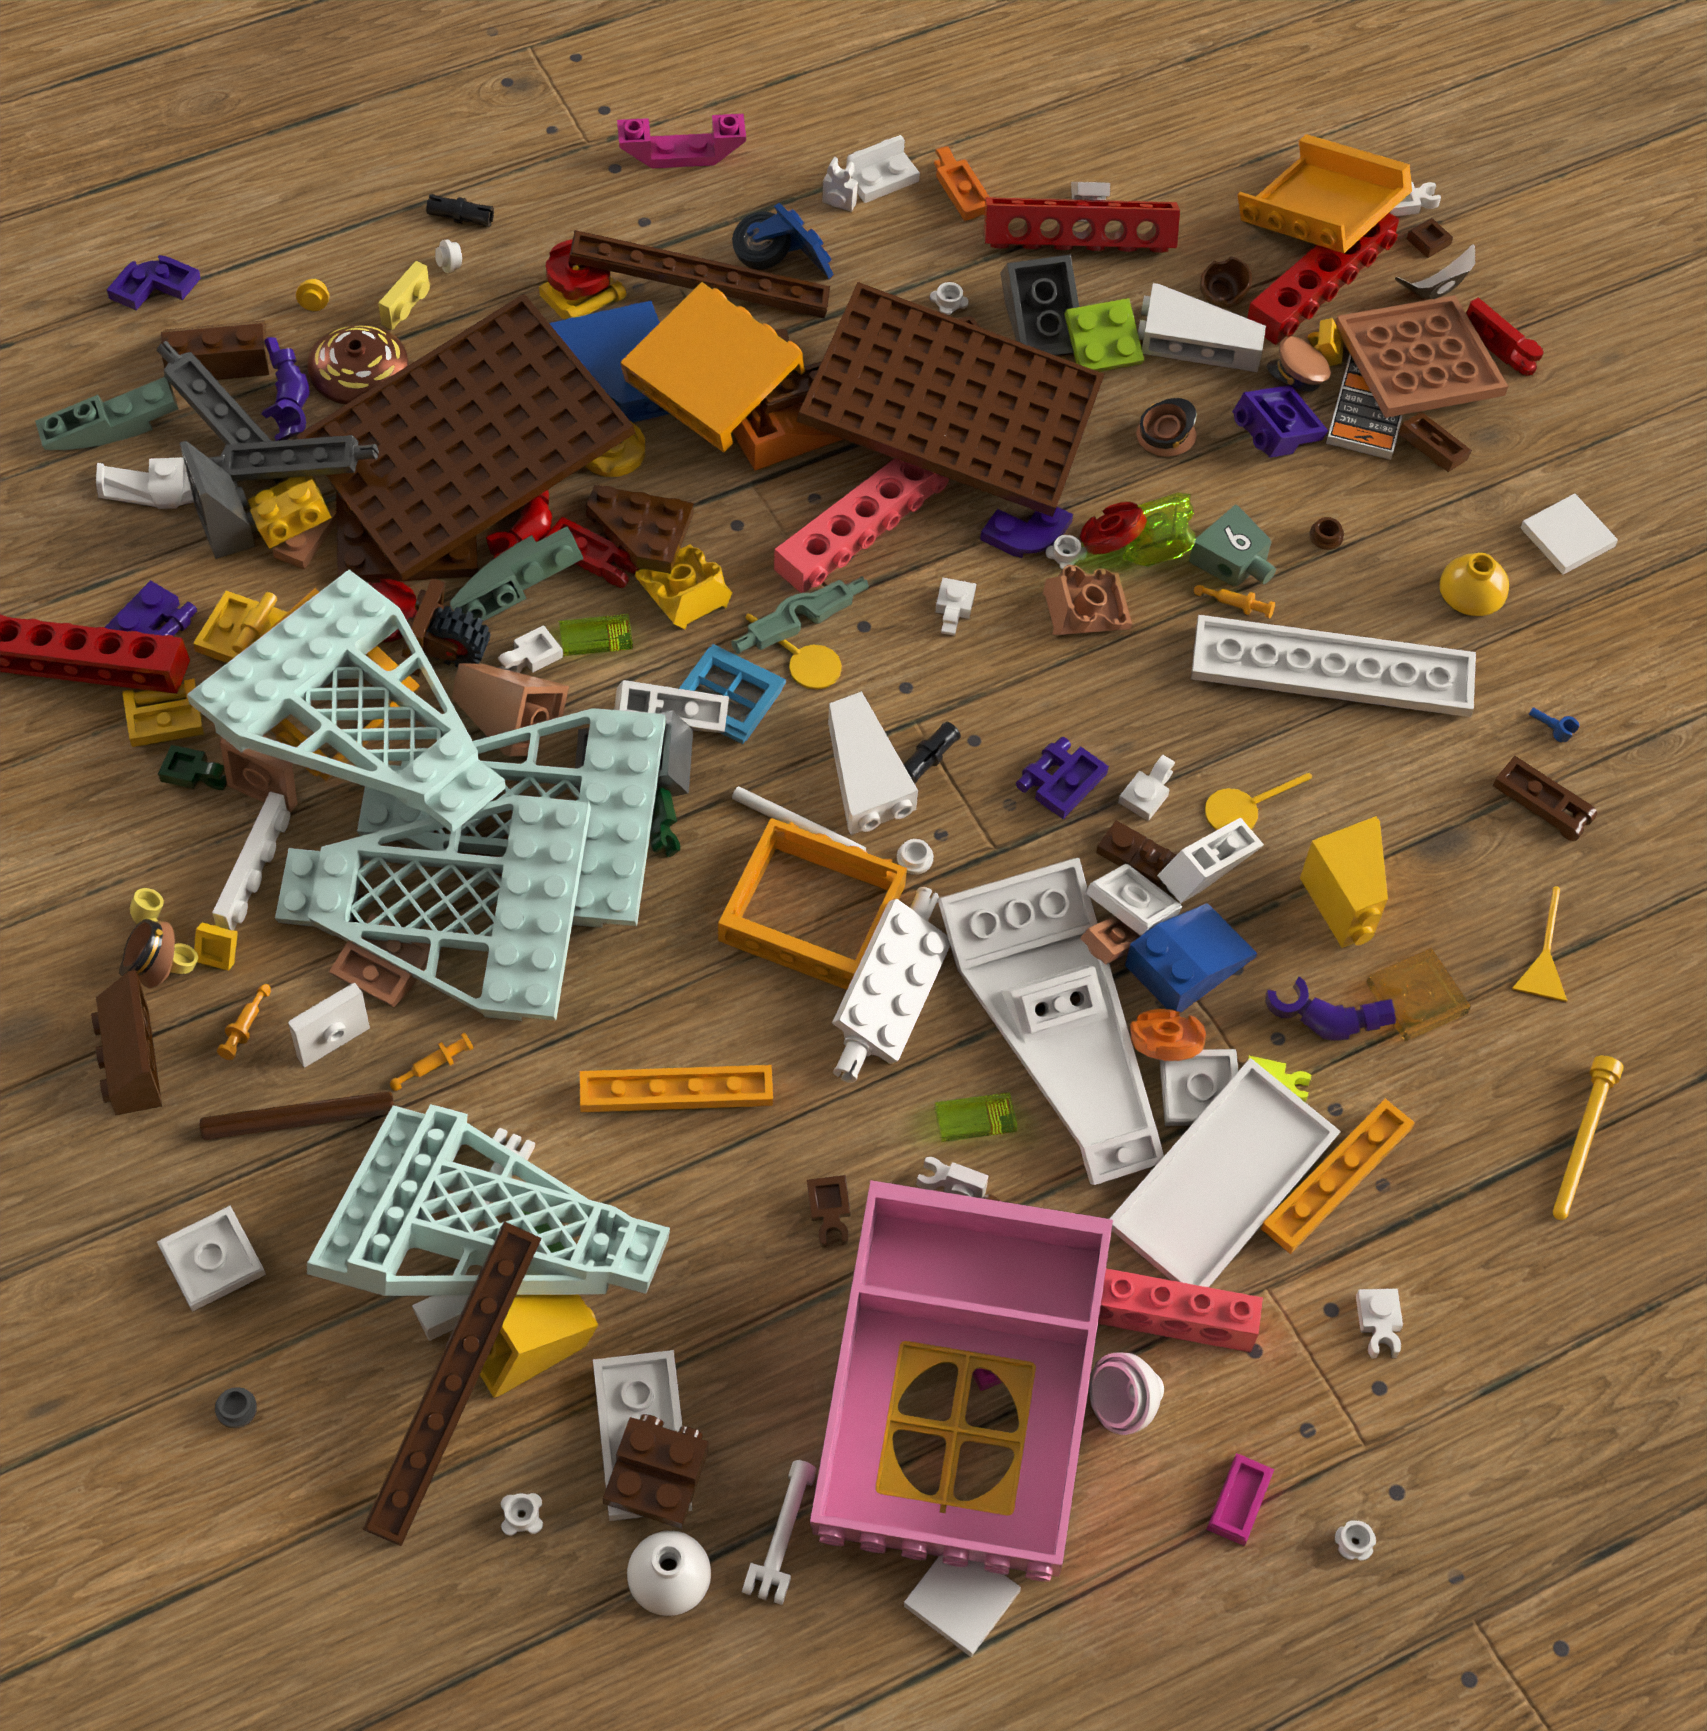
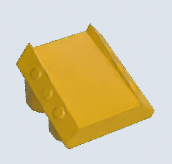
M691 544L680 549L671 574L647 569H640L635 574V578L669 619L684 630H686L687 624L721 606L727 608L732 595V591L725 584L721 566L715 562H706L703 551L693 547Z

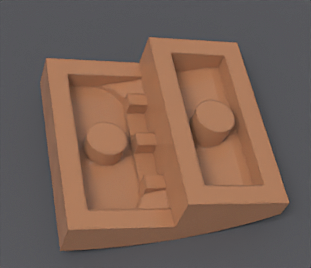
M371 914L366 923H370L378 916ZM384 920L382 923L379 924V925L395 926V925H393L392 923H390V922H388V921H386V920ZM362 937V939L422 971L427 967L431 944L411 942L412 944L401 943L398 940L381 941ZM350 941L346 943L329 971L331 975L348 984L356 983L360 990L392 1007H395L417 981L412 974Z

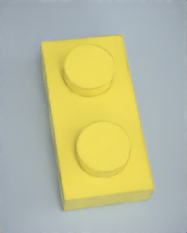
M415 261L379 301L381 325L393 330L401 320L403 321L408 317L412 307L420 299L425 298L430 289L426 265Z

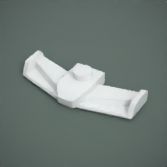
M183 457L149 459V473L104 466L103 463H97L96 486L98 498L152 506L158 509H176L178 506L194 503ZM233 481L234 486H235V488H236V487H237V481Z

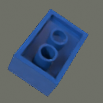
M1206 903L1157 924L1132 942L1125 966L1166 1009H1173L1181 1013L1256 958L1257 952Z

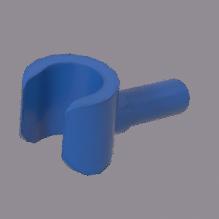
M1534 707L1529 713L1530 716L1553 729V736L1558 742H1567L1572 737V733H1575L1580 726L1579 722L1571 716L1563 717L1559 721Z

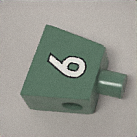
M1236 504L1193 541L1189 562L1231 586H1239L1250 575L1264 585L1271 580L1276 572V568L1266 561L1271 546L1270 538Z

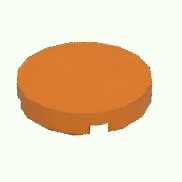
M1154 1009L1141 1013L1137 1016V1021H1132L1129 1035L1133 1047L1138 1052L1159 1060L1181 1061L1193 1058L1202 1052L1205 1046L1206 1031L1204 1025L1194 1016L1189 1015L1188 1019L1180 1017V1012L1173 1009Z

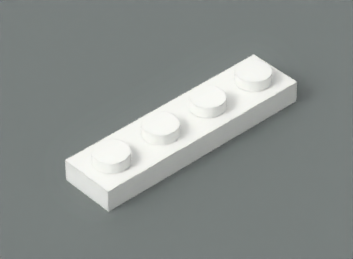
M269 792L212 912L215 924L221 928L233 931L237 923H242L245 919L248 909L247 901L251 893H255L259 889L262 880L261 871L265 863L271 862L276 850V839L280 832H285L289 824L290 812L287 811L284 795Z

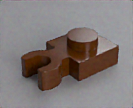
M846 1175L807 1180L811 1220H823V1224L819 1229L820 1245L827 1247L826 1235L832 1230L840 1233L842 1245L847 1244L848 1229L840 1221V1218L851 1216Z

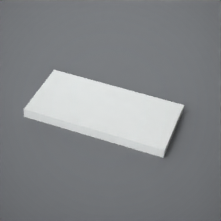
M1250 1058L1110 1217L1113 1220L1112 1231L1171 1281L1210 1287L1341 1131Z

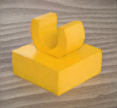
M1333 318L1321 320L1319 332L1310 333L1308 340L1314 348L1321 352L1329 366L1341 364L1344 342Z
M202 922L196 928L194 950L198 954L197 962L229 971L235 963L238 932Z

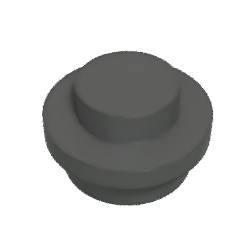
M240 1387L224 1391L218 1397L215 1404V1413L218 1420L228 1428L246 1426L253 1420L257 1412V1403L253 1394L247 1389Z

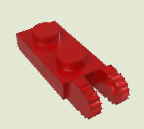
M1479 297L1472 300L1466 314L1485 347L1506 365L1509 364L1522 375H1533L1538 366L1536 365L1537 361H1540L1543 356V348L1535 340L1525 339L1522 333Z
M561 517L544 537L546 538L568 527L584 558L574 564L599 577L603 576L608 583L616 587L624 588L629 583V577L621 569L634 574L640 569L629 560L630 554L620 548L618 549L608 539L564 517ZM613 561L621 568L620 570L611 565Z

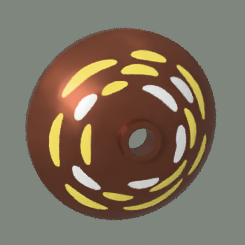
M355 324L337 328L320 338L311 349L307 366L310 380L315 389L327 399L346 405L407 367L408 357L404 345L389 331L377 326Z

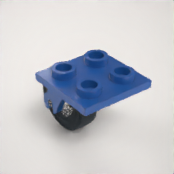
M778 203L774 206L777 214L767 211L755 212L746 216L736 226L732 237L733 249L738 259L747 267L757 270L768 269L780 263L788 252L801 249L828 278L834 275L828 264L831 258L822 247L823 241L813 229H810L808 232L802 226L804 222L795 210L787 211Z

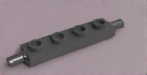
M168 341L158 346L156 351L168 362L164 369V377L225 445L271 441L191 352L179 355L170 346ZM274 478L273 480L275 483H278L280 479L283 480L284 478Z
M353 435L230 444L225 446L221 456L208 458L229 473L232 481L355 473L358 460L377 459L379 451L376 444L359 446L358 440Z

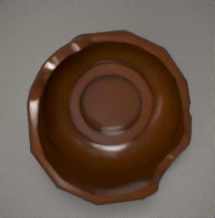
M1231 256L1222 262L1213 261L1201 275L1200 291L1206 301L1220 308L1234 307L1248 294L1251 287L1252 273L1247 264L1236 257Z

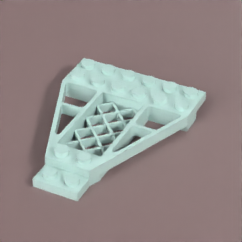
M350 570L338 577L187 694L189 704L211 720L215 725L216 733L241 753L248 748L394 795L405 805L427 812L452 833L505 789V779L478 759L476 746L401 609ZM399 629L413 655L394 670L386 671L365 654ZM421 669L445 714L438 712L401 682L415 670ZM338 679H359V687L338 688ZM364 679L374 687H364ZM331 681H333L332 688H324ZM358 699V708H337V700ZM364 699H384V707L363 708ZM390 699L400 707H390ZM311 700H332V709H315L311 706ZM290 714L314 732L313 735L298 747L262 737ZM384 719V728L363 729V720ZM389 719H410V728H389ZM415 719L426 727H415ZM337 720H358V729H340L337 727ZM410 739V749H389V740ZM415 739H437V742L429 748H415ZM384 740V749L367 750L363 747V741ZM327 742L356 766L313 752ZM389 761H410V764L403 770H392L389 767Z
M591 708L473 741L479 754L530 740L528 757L522 764L482 761L503 779L521 781L511 789L505 784V794L498 799L519 795L533 785L541 797L555 798L565 789L569 788L577 798L576 801L590 803L591 810L572 925L601 928L603 923L637 926L666 724L665 714ZM590 724L585 761L581 768L536 765L541 736ZM402 761L401 766L389 765L392 770H403L410 764V761ZM538 783L557 785L548 792H545ZM365 786L357 832L360 836L431 818L432 816L425 811L405 805L394 795ZM574 786H581L580 793ZM494 814L465 822L461 829L458 852L503 856L506 853L508 839L500 838L504 835L509 837L511 819L504 824L498 815ZM492 816L500 828L488 837H481L475 827ZM442 829L436 830L438 833L430 831L398 841L412 848L444 851L448 848L450 834H445ZM468 832H471L474 836L464 835H466ZM464 870L474 876L479 873V871ZM491 876L484 880L500 888Z
M513 795L489 802L467 821L513 810L507 849L502 857L457 853L462 825L453 833L451 832L448 848L444 851L381 846V844L445 828L433 817L322 846L320 851L289 848L275 919L278 923L315 926L332 936H337L347 942L350 941L412 974L414 978L482 1013L484 1017L522 1021V1017L556 1021L589 823L590 803ZM364 860H369V861H370V862H368L366 865L363 866ZM386 862L407 865L394 874ZM382 865L391 877L372 889L364 877ZM422 866L443 869L430 877ZM418 868L427 880L409 893L400 881ZM459 870L479 871V873L467 881ZM455 872L463 885L448 896H445L437 884ZM495 873L502 874L501 881ZM491 876L500 888L482 901L473 888ZM361 880L369 893L357 901ZM397 884L406 896L387 909L379 896ZM431 888H434L442 900L424 913L415 900ZM469 891L478 904L460 916L452 906V903ZM376 900L384 912L367 924L357 912ZM497 901L496 913L494 916L488 907H490ZM412 903L421 916L406 927H401L394 916ZM448 907L457 920L442 931H438L430 920ZM485 911L493 921V924L480 934L475 935L467 923ZM354 916L359 921V923L353 922ZM390 919L395 926L379 924L384 920L388 921ZM427 923L432 930L419 928ZM464 927L468 934L455 932ZM362 937L381 941L397 940L401 943L412 944L411 942L431 944L427 969L422 971L362 939ZM441 947L489 952L480 998H473L435 978Z
M430 1104L426 1114L393 1105L307 1262V1274L383 1296L469 1295L478 1275L465 1274L471 1265L483 1266L502 1223L499 1224L495 1217L509 1212L513 1219L506 1221L507 1223L542 1238L516 1295L606 1294L610 1284L646 1294L668 1242L670 1228L633 1218L614 1206L587 1199L468 1124V1114ZM466 1144L494 1162L499 1163L504 1167L502 1175L458 1164L453 1162L461 1145ZM516 1175L524 1181L513 1179L512 1176ZM445 1189L454 1191V1193L448 1194ZM484 1200L490 1201V1202H494V1203H491V1204H488V1205H487V1204L484 1202ZM472 1202L475 1209L461 1213L457 1208L459 1205ZM446 1210L450 1216L435 1221L431 1214ZM522 1210H523V1211H526V1212H530L531 1214L524 1215V1213L522 1212ZM484 1220L488 1226L487 1228L474 1232L470 1227V1224ZM560 1221L570 1224L563 1226ZM548 1223L552 1229L550 1231L538 1234L533 1228ZM581 1235L576 1245L572 1238ZM561 1242L565 1248L563 1250L551 1253L547 1248L548 1245ZM411 1248H419L460 1260L453 1276H395L407 1251Z

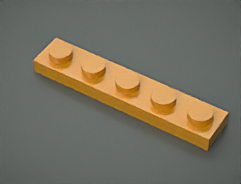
M772 1065L580 1071V1112L773 1106Z
M1385 1098L1263 1222L1261 1230L1291 1254L1412 1130L1415 1122Z

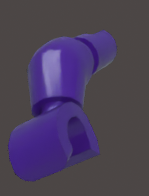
M267 337L264 342L274 369H278L275 373L278 380L275 383L277 395L275 404L263 410L261 414L266 419L270 416L275 419L280 433L274 436L275 441L289 440L303 432L306 428V417L302 408L309 397V385L306 375L300 372L299 366L294 365L297 360L293 349L286 348L280 350L277 339Z
M1300 976L1293 985V989L1298 995V1000L1292 1004L1281 1002L1276 995V991L1267 989L1265 1003L1269 1011L1275 1016L1292 1018L1300 1014L1302 1016L1300 1021L1322 1039L1347 1040L1349 1035L1359 1033L1360 1028H1364L1367 1032L1380 1029V1026L1396 1023L1392 999L1360 1005V1010H1355L1354 1006L1344 1008L1343 1005L1334 1006L1316 997L1312 1001L1308 998L1309 992L1306 982Z

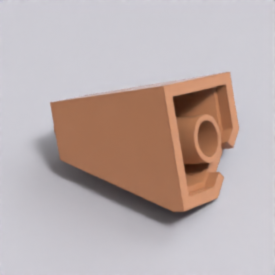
M459 664L454 679L455 685L452 699L485 735L490 737L562 717L569 686L485 664ZM530 740L498 749L509 757L528 756Z

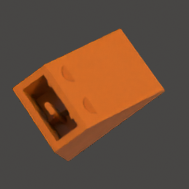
M803 403L768 414L758 405L732 431L754 471L843 439L797 422V417Z

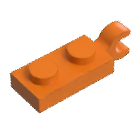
M948 146L936 149L935 152L939 157L938 160L934 161L937 169L936 178L963 220L967 221L984 215L985 197H989L966 159L956 161Z

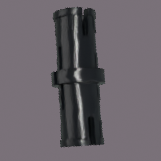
M430 194L427 200L426 212L428 215L454 219L455 223L462 224L464 221L490 227L491 222H493V206L467 202V199L462 197L450 199Z
M943 723L928 740H922L916 746L917 751L903 764L914 784L918 782V779L931 766H937L943 760L942 755L961 738L959 730L952 723Z

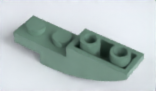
M163 377L105 402L101 400L99 395L93 396L40 418L35 422L45 450L82 449L128 439L153 430L150 423L151 420L179 408L171 384Z
M568 527L538 542L531 535L484 566L459 590L451 600L450 605L454 611L456 607L462 608V613L467 614L469 611L473 613L472 618L476 619L479 617L485 621L527 599L523 590L584 558Z

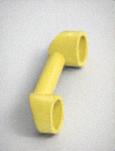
M142 888L137 890L130 904V914L136 924L144 919L157 922L164 900L153 889ZM175 944L174 959L170 972L175 974L192 972L198 961L197 952L189 945Z

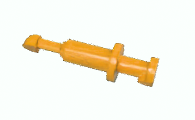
M1203 585L1194 587V593L1197 596L1201 597L1203 594L1214 596L1218 602L1243 609V614L1249 615L1251 610L1264 613L1265 617L1270 619L1274 612L1275 602L1264 603L1257 601L1253 592H1249L1248 596L1225 589L1215 591L1205 588Z
M268 984L261 985L258 988L252 1003L245 1005L235 1024L227 1025L225 1034L229 1038L225 1044L219 1045L217 1049L218 1055L222 1058L233 1060L236 1056L238 1043L245 1044L250 1038L248 1030L259 1013L258 1004L263 996L268 997L270 995L271 988Z
M462 1033L460 1040L447 1047L442 1042L438 1043L439 1049L412 1064L411 1070L398 1078H393L390 1081L391 1089L398 1091L402 1089L401 1083L413 1076L422 1077L446 1062L449 1066L453 1065L454 1062L451 1057L463 1050L471 1051L474 1049L466 1033Z

